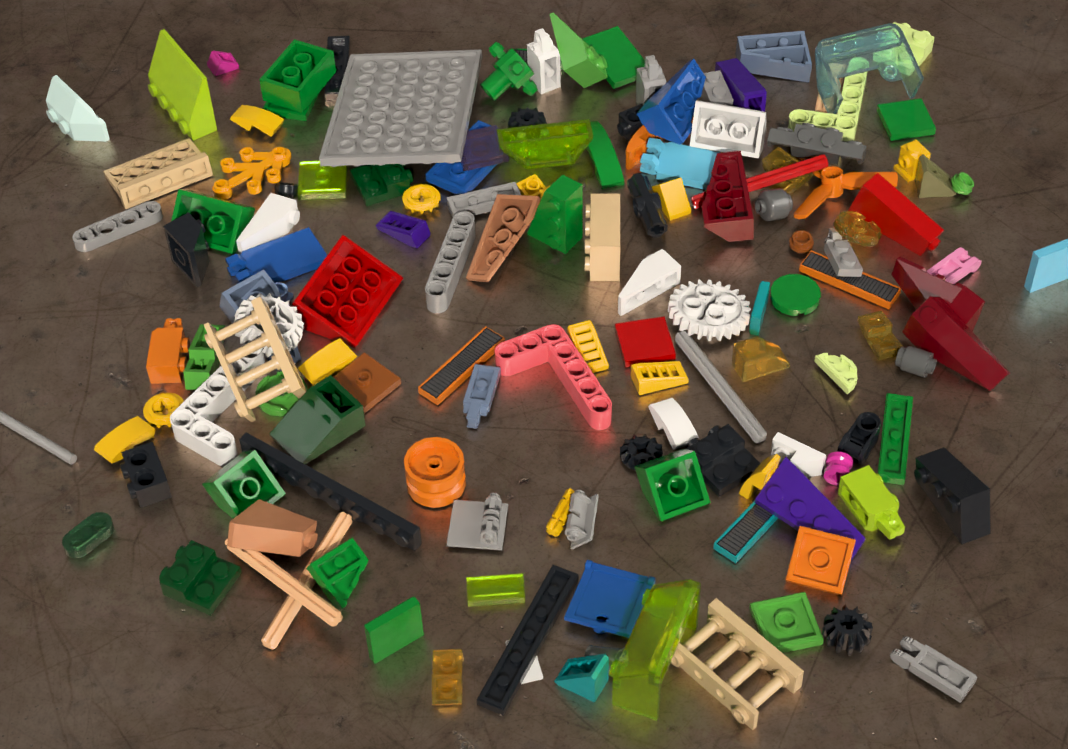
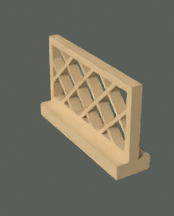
M190 138L103 171L105 178L121 198L125 209L213 176L208 155L205 152L201 153ZM181 158L180 161H174L173 159ZM153 166H158V167H159V169H151V168H152ZM131 175H138L136 178L130 177Z

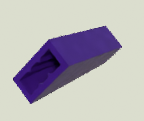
M737 58L716 62L715 71H721L732 95L733 107L765 112L767 91Z

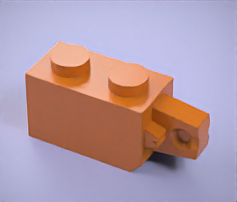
M168 318L163 328H156L151 333L146 363L151 384L182 383L183 371L187 365V358L185 356L186 353H189L190 339L185 337L181 318Z

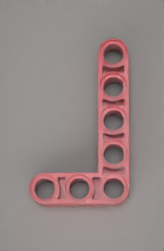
M547 325L504 341L495 347V367L501 368L502 376H511L549 362L588 424L596 430H604L611 425L612 402L561 326Z

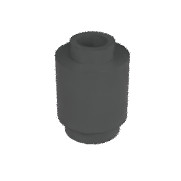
M901 346L895 365L900 367L902 371L926 378L928 373L933 374L937 360L933 359L934 353L913 346Z

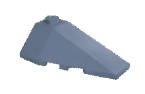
M263 269L222 292L219 307L230 322L233 323L236 310L239 309L243 300H247L251 295L256 297L261 293L266 297L270 293L273 298L281 297L278 287ZM297 346L294 350L290 351L295 364L301 361ZM264 353V357H265L268 361L271 360V359H272L271 356L274 355V354H271V355L267 358L266 354Z

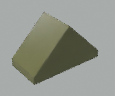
M922 154L919 157L915 178L919 198L953 197L956 195L952 188V177Z

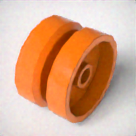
M430 437L414 443L407 450L404 457L407 490L415 502L422 506L437 508L445 507L453 503L454 500L459 499L466 487L463 452L456 443L446 438Z

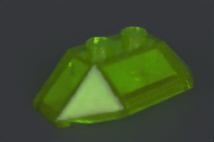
M590 119L497 129V137L500 150L528 170L573 165L593 140V132Z

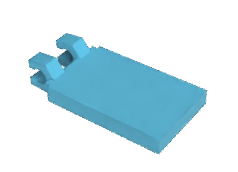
M648 139V149L646 153L642 154L640 163H642L640 172L656 175V179L662 181L682 178L683 185L707 190L716 155L720 152L683 144L679 145L674 142L663 143L661 139Z
M1068 239L1033 251L1024 285L1029 293L1068 279Z

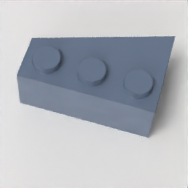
M804 31L737 36L735 56L750 73L809 83L812 61Z

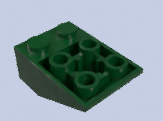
M330 375L309 388L269 434L289 456L306 465L366 426L363 405Z

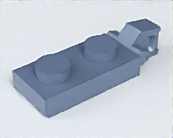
M474 365L463 400V413H467V428L477 429L481 416H487L490 411L501 375L500 367Z

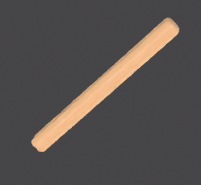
M340 512L298 578L309 589L312 590L316 581L306 568L338 547L352 524V516L350 514ZM290 595L287 596L261 638L262 645L271 650L278 646L302 606L301 603Z
M227 546L228 550L330 626L335 627L342 621L341 611L261 552Z

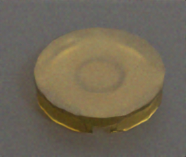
M853 211L840 212L833 223L834 228L841 236L860 246H876L882 236L881 230L875 222L871 221L868 223L864 220L865 217L862 214Z

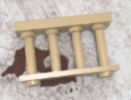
M261 297L251 301L254 310L251 311L250 315L219 331L210 323L204 324L207 332L204 335L205 340L211 349L214 348L237 400L234 403L236 411L240 417L244 416L251 422L256 420L252 411L253 408L285 392H292L298 398H301L307 392L268 304ZM256 323L257 325H262L264 333L261 334L262 337L227 354L222 340ZM265 346L272 348L275 355L271 356V360L239 376L236 375L231 363ZM275 369L278 371L282 370L285 378L282 379L281 383L247 400L242 389L243 385Z
M716 598L708 605V623L683 644H680L672 636L667 639L666 655L674 666L681 667L727 707L739 723L746 724L754 730L757 727L759 715L757 708L781 687H786L794 694L802 686L804 671ZM721 632L730 641L704 663L691 653L712 634ZM736 650H742L751 660L724 682L713 670ZM759 668L765 669L773 678L750 699L745 700L735 691Z

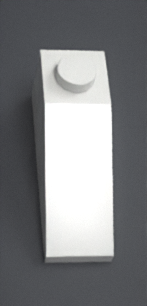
M270 193L236 240L239 254L242 251L288 234L300 218L297 201Z
M663 249L648 255L641 261L619 294L618 314L622 316L680 284L681 265Z

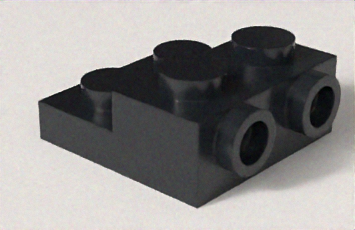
M729 424L723 427L719 425L714 426L705 438L701 440L694 438L686 446V449L695 451L704 482L718 497L746 481L760 464L745 448V440Z

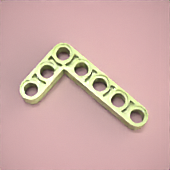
M853 57L848 61L837 114L796 109L789 114L788 128L794 132L796 124L802 125L803 123H810L822 129L832 127L838 129L839 132H843V141H854L866 85L868 61L862 57Z

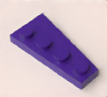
M787 457L784 458L755 499L757 505L796 530H799V526L855 539L856 542L851 561L865 542L866 538Z

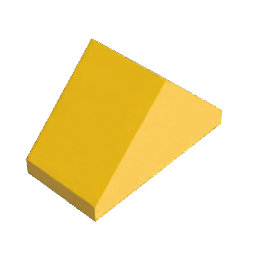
M682 178L668 180L651 186L653 192L659 194L662 211L669 221L691 214V207Z

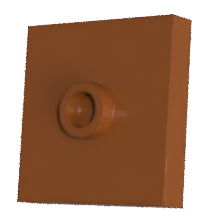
M365 352L333 377L363 405L364 414L401 385L400 377Z

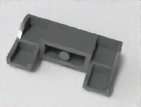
M803 123L802 125L796 124L794 132L786 127L770 128L767 139L769 147L776 144L791 147V156L809 159L825 154L828 163L838 165L840 156L844 159L845 157L856 159L858 164H862L866 157L867 146L858 141H843V132H839L838 129L832 127L822 129L810 123Z

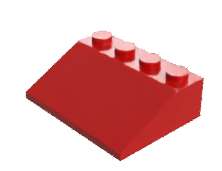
M342 235L290 307H297V313L302 315L304 330L334 341L340 338L346 345L356 348L403 280V277Z

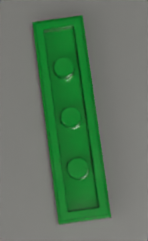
M886 394L877 472L885 483L904 485L913 405L912 396Z

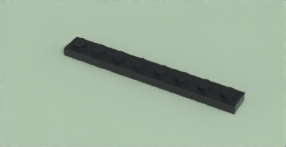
M247 432L239 439L242 452L256 450L273 475L277 474L284 478L290 485H297L306 490L310 496L324 500L333 509H340L350 514L355 521L369 525L375 532L387 535L402 547L407 546L416 551L422 544L420 527Z

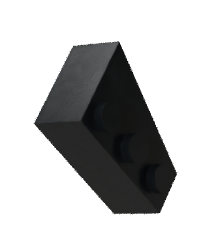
M945 447L915 457L916 469L914 470V476L917 483L925 491L961 545L991 534L990 488Z

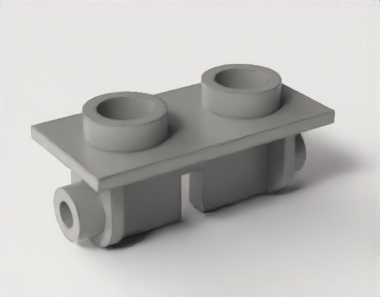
M575 490L570 496L569 511L572 513L568 515L565 535L571 541V549L592 541L598 494L587 497L584 491Z

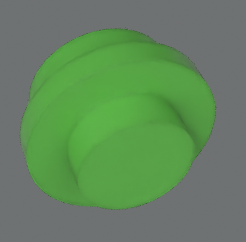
M961 172L951 178L952 188L956 193L968 195L972 192L974 181L968 174Z

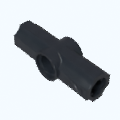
M642 173L633 174L627 180V186L633 199L634 213L637 218H641L647 235H651L653 238L661 237L667 231L668 225L662 213L660 196L657 192H653L647 176L642 175Z

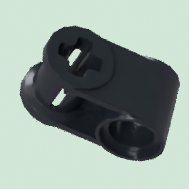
M872 412L861 413L849 431L842 437L837 452L846 453L863 465L879 439L881 427L879 416Z

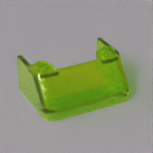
M686 579L655 584L651 589H646L642 599L643 608L619 660L614 659L610 668L609 676L613 677L612 705L656 721L658 720L661 683L685 628L696 631L698 627L700 582Z

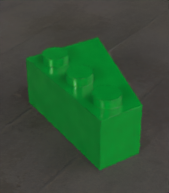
M562 174L545 190L527 235L564 254L573 248L583 238V184Z

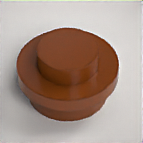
M799 230L790 237L789 246L795 252L806 253L812 250L814 240L809 232Z

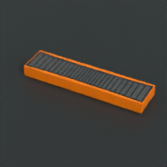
M812 250L799 267V272L886 309L891 308L901 292L900 287L862 272L861 277L836 276L828 257Z
M485 326L418 387V393L439 405L472 375L475 364L483 365L495 354V347L504 342L505 338Z

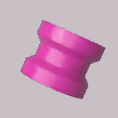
M843 452L828 454L825 461L824 479L832 485L839 486L840 477L851 473L853 458Z

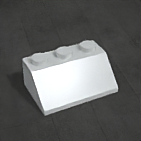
M696 100L690 147L719 152L741 151L742 156L760 157L766 133V112Z

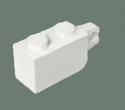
M543 28L536 30L534 42L527 44V64L534 73L529 80H533L539 93L544 94L561 87L560 54L549 34Z

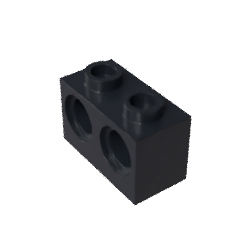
M153 442L121 452L125 462L120 464L124 479L130 478L131 483H128L127 487L131 499H138L140 508L172 498L166 475Z

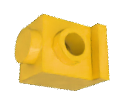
M917 139L901 146L898 164H895L893 169L907 182L915 180L919 157L924 154L930 159L931 153Z

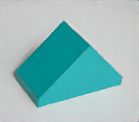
M606 654L570 658L566 661L554 682L558 686L595 703L609 680V657Z

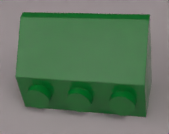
M178 189L171 222L190 213L195 220L199 219L204 225L205 233L203 234L209 248L235 254L238 249L236 240L253 218L255 208L192 190Z

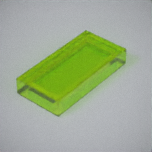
M523 573L466 577L468 607L525 603Z

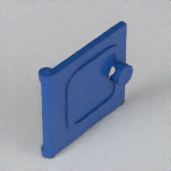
M587 559L585 570L566 611L564 620L591 627L598 634L609 632L632 639L652 587L656 583V578L594 563L592 560ZM603 616L606 617L607 620L597 619V617Z

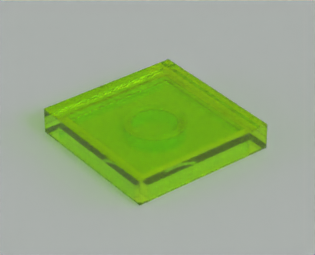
M320 161L300 162L298 200L346 198L347 165L331 167L320 166Z

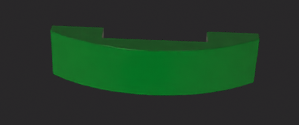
M598 121L575 125L578 138L581 143L585 144L595 166V175L601 189L624 185V178L616 152L603 126Z

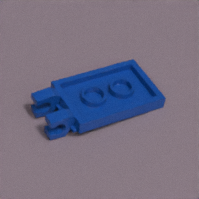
M308 227L242 251L241 254L236 253L225 259L228 264L227 271L231 277H236L237 284L263 269L271 280L277 283L318 269L327 257V254Z

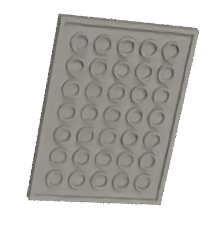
M482 49L350 54L319 156L320 166H381L385 164H451L461 162L483 58Z

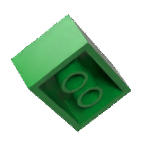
M294 39L259 79L263 101L303 113L336 73L334 52Z

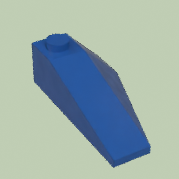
M691 59L637 113L641 123L650 134L679 145L684 143L692 131L691 121L694 116L695 102L701 97L706 79L695 59Z

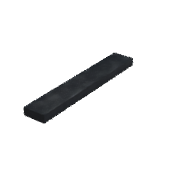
M552 565L477 698L478 706L500 715H505L577 584L579 574Z

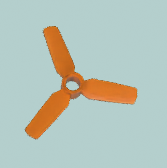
M829 166L812 172L821 179V185L814 189L794 212V218H807L827 198L840 197L843 194V188L860 190L877 172H849L843 174V170L837 166ZM878 172L894 187H897V172Z

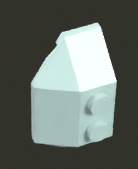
M57 75L53 76L46 98L48 107L46 113L52 123L56 122L60 130L64 134H68L74 141L106 142L110 140L106 123Z

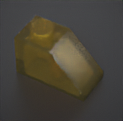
M758 336L733 344L732 365L742 382L790 367L789 361L778 345Z

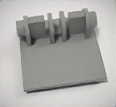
M490 493L486 497L485 502L454 500L447 546L502 550L508 504L502 503L500 495L497 493Z

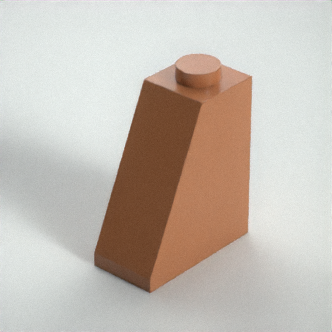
M259 499L230 521L227 546L300 557L316 544L318 538L316 533L317 521Z

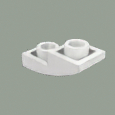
M673 398L648 406L658 430L664 429L673 450L685 447L692 439L699 438L688 416Z

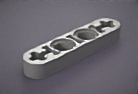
M148 201L77 230L72 236L76 250L88 252L160 222L163 218L161 206L156 201ZM126 220H135L131 224H124ZM104 229H113L109 233H101Z

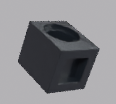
M643 104L619 113L617 129L619 134L628 141L643 126L637 116Z

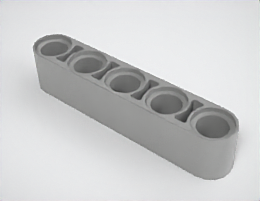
M461 211L454 215L426 283L427 309L432 313H443L448 309L476 238L475 217L471 212Z

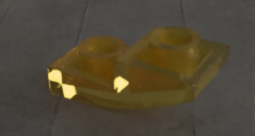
M462 649L433 650L432 706L462 705Z

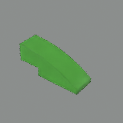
M200 324L189 347V361L183 371L185 390H197L219 368L220 361L214 348L211 349L205 340L204 335L207 332L204 324ZM212 325L217 331L225 327V325Z

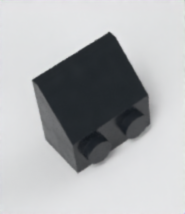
M187 213L164 225L163 228L171 260L198 288L202 285L209 264L207 252L209 245L204 238L205 228L199 219L195 220L190 213Z

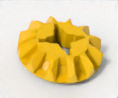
M418 184L409 187L403 193L402 201L405 209H410L412 214L417 211L423 214L424 211L432 213L433 208L439 207L441 197L435 187L427 184ZM421 196H423L424 202H419Z
M174 393L157 394L151 397L144 405V418L150 425L155 424L159 429L163 425L171 427L170 416L184 400ZM162 406H165V409L167 408V415H163Z

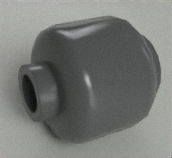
M782 188L762 191L755 202L757 214L765 221L785 219L793 208L790 194Z

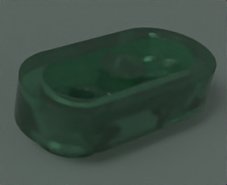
M104 512L93 513L70 530L62 540L65 553L71 558H81L108 539L114 532L111 516Z

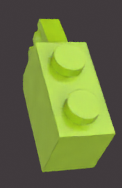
M869 465L840 477L838 495L865 530L874 531L879 529L889 540L904 534L905 526L898 515L899 501L897 497L889 492L881 476L877 473L875 474Z

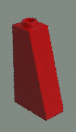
M878 172L861 187L847 211L850 216L919 256H922L927 250L932 252L941 243L939 237L944 229Z

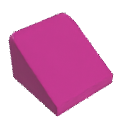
M212 51L207 61V66L214 76H219L239 68V64L233 55L227 52Z

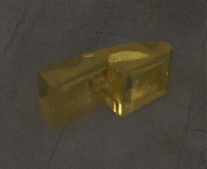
M882 311L858 316L861 330L877 359L883 360L897 356L899 349L903 345L892 333V323Z

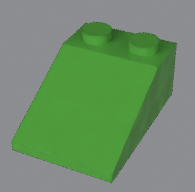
M554 12L549 14L563 70L583 88L607 78L606 68L608 65L602 55L600 56L593 46H589Z

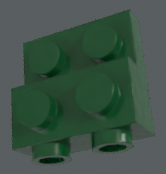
M400 164L364 165L351 169L350 174L367 207L403 196V193L410 187V183L413 182L411 171L409 169L404 170L405 165Z
M191 540L187 546L182 545L179 547L175 555L176 561L173 565L163 568L159 576V583L163 595L211 616L242 574L240 566L217 557L214 549Z

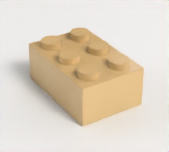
M591 194V204H586V218H590V221H585V236H590V239H585V254H590V256H585V271H590V281H620V194Z

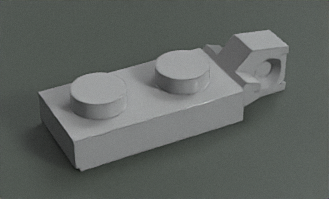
M829 228L828 236L824 241V251L836 276L861 277L863 268L847 239H842V232L839 228Z

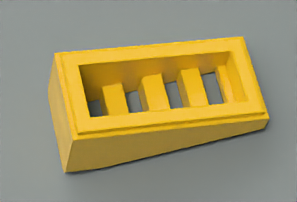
M591 320L569 325L567 327V335L584 361L599 359L589 363L586 362L592 373L609 369V364Z
M680 361L631 365V378L639 395L689 382ZM676 370L679 376H674L672 371Z

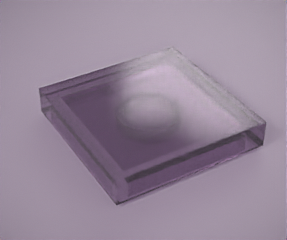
M497 125L467 131L462 160L460 162L463 171L509 162V154Z

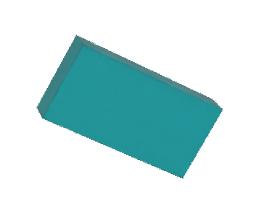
M761 281L759 284L750 318L749 332L751 335L759 336L769 299L770 282Z

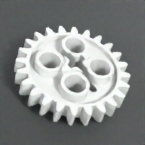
M699 279L697 284L688 281V287L681 284L680 290L674 289V293L670 295L668 312H670L669 318L673 319V325H680V331L687 329L688 336L695 333L697 334V339L706 336L708 341H711L712 337H716L718 341H721L722 336L731 339L732 334L739 336L740 331H745L746 325H749L750 302L745 301V295H738V289L731 291V285L723 287L721 286V281L715 285L709 279L707 284H704Z

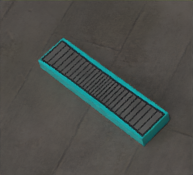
M754 501L714 542L713 549L734 563H737L778 518L757 505Z

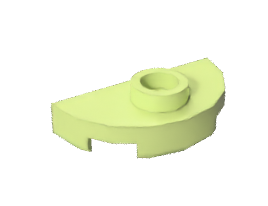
M828 353L815 356L814 362L847 395L855 388L858 379L857 367L852 360L844 355L839 357L828 355Z

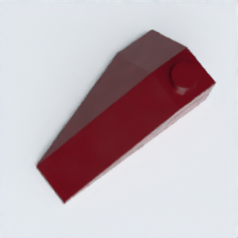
M741 151L717 153L711 172L710 183L707 186L706 197L702 203L704 227L729 242L754 239V217Z
M903 257L896 259L891 275L916 310L930 296L941 297L973 332L985 304L982 298L965 285L960 283L953 285L945 281V276L940 274L933 276L927 273L923 266Z
M930 296L910 316L902 332L916 348L934 353L933 359L989 391H992L1010 374L1006 367L941 297Z

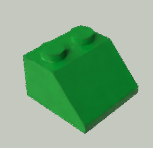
M681 449L634 466L642 492L659 521H664L711 503L696 453L693 450Z
M256 450L242 452L202 483L216 505L233 519L259 499L274 504L286 494Z

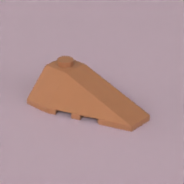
M497 194L467 273L466 279L468 281L489 282L532 222L540 202L539 196Z

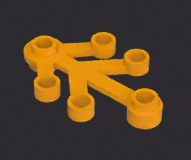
M244 147L239 152L243 162H251L252 160L263 161L259 163H235L232 158L222 159L220 165L224 173H231L233 171L243 172L229 180L219 179L215 181L212 187L214 197L228 200L233 195L232 188L251 177L253 178L247 182L248 192L253 195L262 191L261 183L265 169L271 166L272 168L266 172L267 181L269 183H278L281 180V169L290 163L291 151L284 147H276L270 152H254L251 147Z

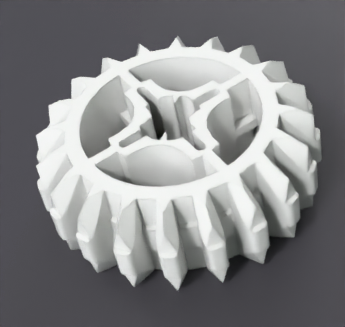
M259 293L256 297L251 295L247 300H243L239 309L236 310L234 322L250 315L251 311L254 310L251 301L261 297L268 304L289 352L297 347L303 336L302 332L304 329L302 315L297 313V307H290L289 301L283 302L280 296L273 298L270 293L266 297ZM256 323L236 333L235 336L240 337V344H248L262 337L261 334L264 333L261 324L257 325ZM267 346L257 350V355L262 352L266 354L267 358L274 354L272 348Z

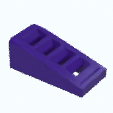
M389 211L376 224L378 230L413 248H419L431 234L425 220L394 211Z

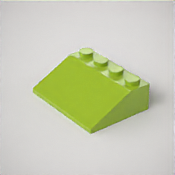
M165 29L160 30L148 73L150 81L148 89L152 97L158 98L162 109L168 110L172 121H177L182 133L187 134L194 141L217 131L207 77Z

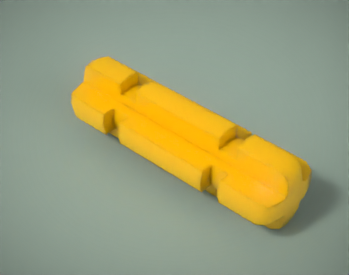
M568 488L564 492L563 499L559 501L552 514L553 518L549 519L546 525V532L549 535L557 537L562 532V526L566 524L568 515L572 513L569 511L570 496L575 490Z

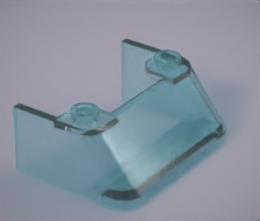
M893 23L822 39L815 49L817 89L827 113L837 114L843 101L839 78L878 69L880 75L886 81L895 82L902 80L910 99L915 97L924 80L902 29Z

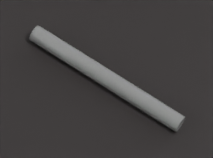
M0 410V423L70 465L76 462L77 456Z

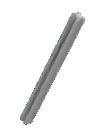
M687 331L678 332L675 335L676 343L751 439L758 444L761 441H765L767 438L765 429L693 338L688 336Z

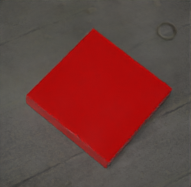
M665 316L615 323V333L625 367L638 363L676 360V352Z

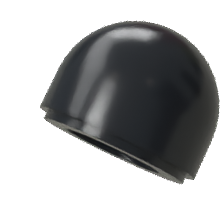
M275 184V194L291 199L297 197L299 189L297 184Z

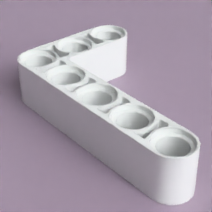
M257 351L231 363L236 375L239 376L265 363L264 353L261 352L257 355ZM222 366L171 414L170 422L175 440L217 465L224 467L238 456L234 436L212 423L236 400ZM255 380L243 385V391H245Z

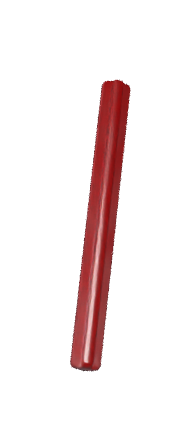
M821 154L746 178L748 191H756L828 167V159L825 154ZM706 191L691 196V203L694 209L702 208Z

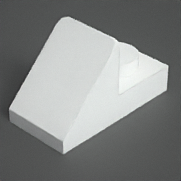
M777 432L772 439L771 455H779L781 457L780 462L787 457L807 478L822 475L826 454Z

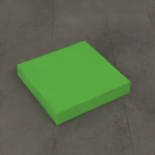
M805 592L750 603L749 610L758 633L782 653L823 645V636Z

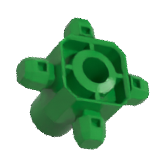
M494 42L488 48L493 58H497L492 63L496 70L481 82L480 86L492 100H497L510 87L515 90L522 86L521 90L529 96H532L538 90L533 80H529L534 75L533 71L516 51L510 48L504 52L505 48L498 42Z

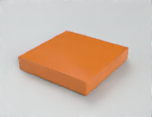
M799 526L786 582L842 596L856 540Z

